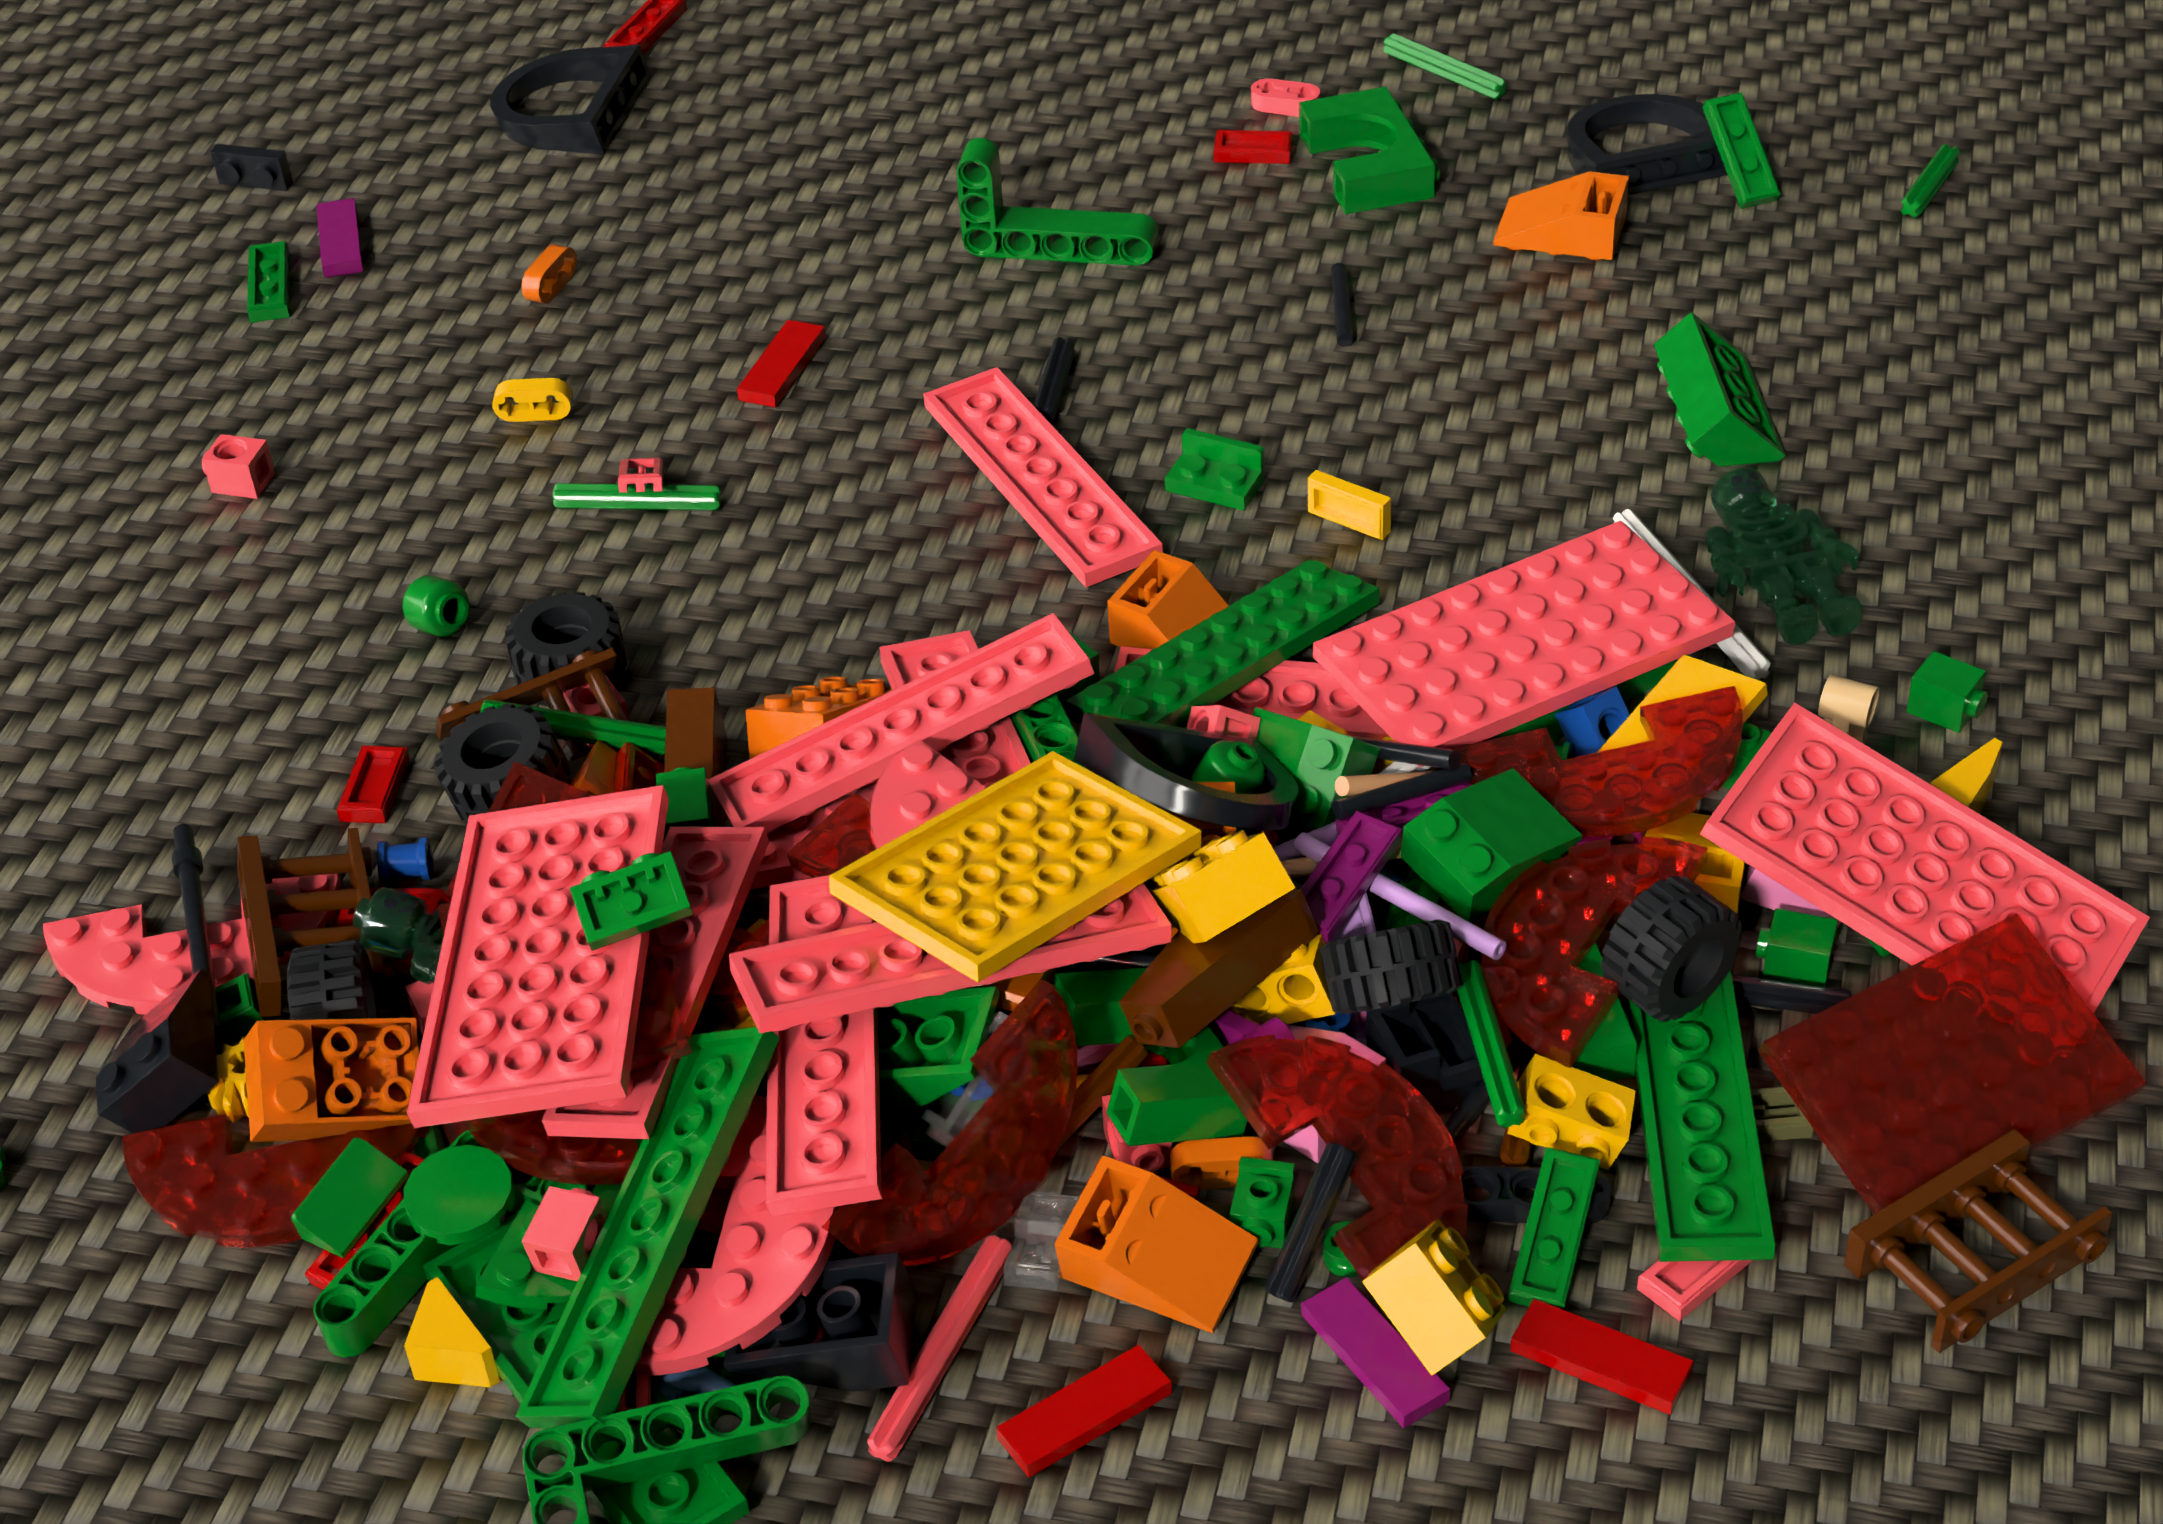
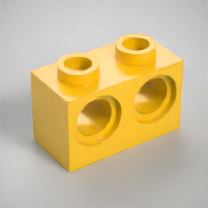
M1322 934L1315 935L1307 944H1302L1292 952L1290 958L1232 1004L1228 1010L1236 1014L1244 1013L1263 1024L1273 1017L1279 1018L1287 1025L1335 1015L1336 1012L1332 1011L1320 948L1326 944Z
M1535 1054L1517 1082L1525 1107L1526 1118L1521 1125H1511L1508 1127L1507 1133L1527 1140L1537 1146L1600 1159L1599 1167L1609 1170L1629 1140L1636 1090Z

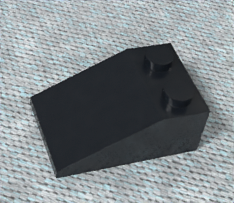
M201 968L130 1027L96 1076L97 1111L99 1116L148 1140L219 1082L209 972Z
M894 1252L828 1261L806 1297L800 1294L780 1315L781 1324L745 1349H742L740 1344L725 1351L724 1366L726 1370L766 1378L790 1376L798 1379L803 1384L852 1392L908 1385L918 1294L899 1253Z

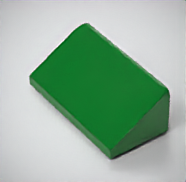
M355 1137L295 1210L291 1217L292 1222L303 1240L344 1259L409 1177L407 1170L370 1143Z

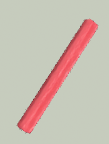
M990 1235L985 1238L912 1362L908 1385L898 1386L870 1433L867 1444L869 1445L868 1452L873 1457L890 1462L899 1454L1013 1257L1011 1251L1012 1244L1007 1239H1000L996 1235Z

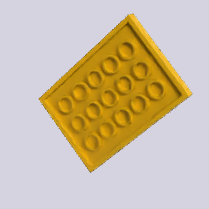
M1052 751L829 875V890L833 896L979 983L1200 849L1202 831Z

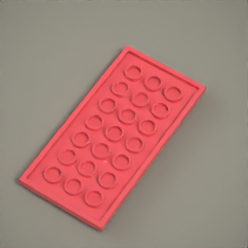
M1620 520L1313 642V658L1395 742L1460 751L1681 658L1683 654L1689 655L1730 638L1734 634L1735 621Z
M1795 702L1707 820L1700 835L2063 1060L2073 1050L2150 918Z
M663 785L469 816L407 1115L414 1128L627 1097L650 930L592 951L588 945L569 887L580 884L586 876L598 871L613 872L630 866L636 858L644 854L662 853L669 803Z

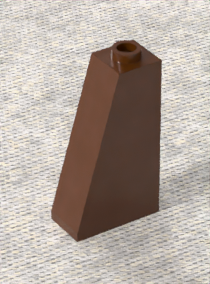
M715 687L667 690L664 773L679 767L705 768L707 778L710 779L725 772L727 734ZM710 786L714 827H720L722 807Z
M1301 889L1291 890L1206 942L1194 944L1178 930L1171 939V942L1163 948L1119 1001L1137 1043L1180 1048L1290 958L1292 952L1302 944L1305 945L1312 940L1319 930Z

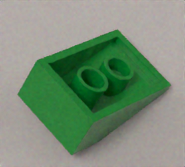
M1255 707L1253 716L1261 718L1256 740L1292 775L1298 785V796L1291 822L1313 830L1335 822L1333 802L1349 797L1337 794L1335 790L1336 779L1340 776L1371 775L1380 747Z
M1512 768L1441 798L1404 825L1400 857L1459 917L1472 923L1580 842L1582 834Z
M996 986L959 989L939 996H927L896 1003L890 1007H878L880 1120L900 1119L975 1079L1000 996Z

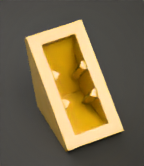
M436 1277L429 1281L404 1344L414 1379L490 1388L501 1382L490 1345L440 1279Z

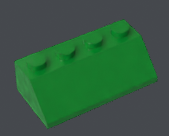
M1692 312L1654 343L1659 358L1657 367L1669 385L1666 388V392L1676 404L1678 410L1675 413L1676 419L1687 434L1684 441L1696 457L1702 459L1705 456L1718 467L1776 462L1786 456L1744 353Z

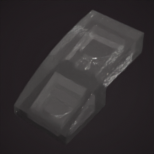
M1026 1191L1015 1218V1239L1012 1249L1004 1264L1005 1286L1058 1292L1062 1275L1054 1244L1079 1199L1078 1196Z

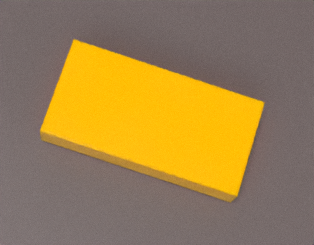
M1315 470L1308 477L1309 513L1382 541L1391 533L1390 497Z

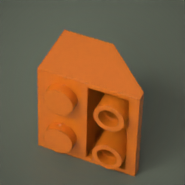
M1153 550L1107 601L1110 643L1119 647L1154 649L1180 635L1183 631L1189 630L1208 619L1213 614L1227 608L1229 605L1194 563Z

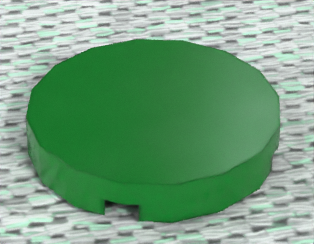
M473 1145L447 1147L428 1156L411 1172L404 1186L403 1206L415 1232L424 1238V1234L428 1237L436 1238L437 1243L449 1246L472 1243L491 1234L502 1224L500 1218L506 1213L507 1209H509V1212L511 1211L515 1202L514 1180L503 1158L488 1148Z

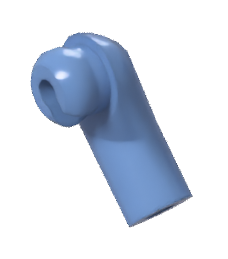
M705 1366L680 1373L656 1376L658 1380L655 1383L668 1401L681 1398L683 1391L697 1395L737 1386Z

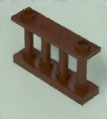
M613 648L600 653L596 649L589 650L578 655L572 661V664L471 704L468 701L454 703L442 712V715L438 716L436 734L440 742L444 738L450 737V730L454 726L463 724L466 721L465 718L473 713L475 715L480 714L482 703L487 699L528 706L545 700L549 709L571 712L563 693L588 683L604 717L627 721L606 678V675L613 673L616 654ZM565 740L572 755L569 759L570 762H568L571 773L567 776L570 781L569 784L592 747L589 748L587 743ZM611 747V748H612L613 750H615L616 752H618V751L621 749V748ZM647 753L652 758L657 760L658 754Z
M348 828L347 853L271 859L270 855H261L258 835L238 837L237 872L260 1017L281 1015V995L288 994V964H278L277 957H283L284 951L358 939L368 954L375 979L379 1006H383L384 985H391L393 983L392 961L390 954H381L367 876H372L370 847H361L358 828ZM349 873L352 888L276 895L275 890L267 891L266 884H272V879ZM353 908H355L358 918V925L282 931V927H272L271 921L278 920V915Z
M2015 1129L1854 1226L1849 1231L1844 1266L1858 1279H1861L1878 1267L1880 1269L1888 1268L1937 1313L1931 1346L1938 1353L1958 1341L1960 1343L1970 1341L1980 1332L1984 1324L2080 1263L2089 1264L2094 1262L2103 1254L2109 1244L2107 1234L2113 1212L2104 1205L2081 1221L2076 1219L2026 1176L2027 1169L2025 1165L2030 1142ZM2001 1191L2004 1193L2012 1192L2059 1234L2038 1247L1990 1205L1987 1200ZM1961 1216L1963 1218L1971 1217L2019 1260L1997 1273L1945 1226ZM1919 1242H1930L1977 1286L1955 1299L1907 1256L1904 1251Z

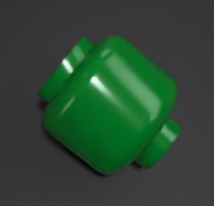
M425 575L417 578L408 586L403 598L402 608L405 619L413 628L434 636L447 637L457 633L464 626L469 616L470 602L467 592L460 584L439 576Z
M1218 741L1210 746L1192 776V781L1235 782V793L1256 794L1262 786L1266 775L1264 765L1252 746L1241 741Z

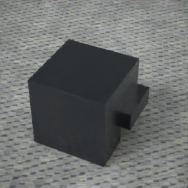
M1452 993L1366 1011V1046L1386 1058L1385 1100L1399 1124L1458 1107L1478 1081L1484 1079L1465 1015Z

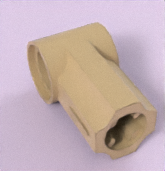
M1831 674L1822 691L1818 715L1836 728L1865 744L1867 728L1873 719L1878 702L1879 687Z

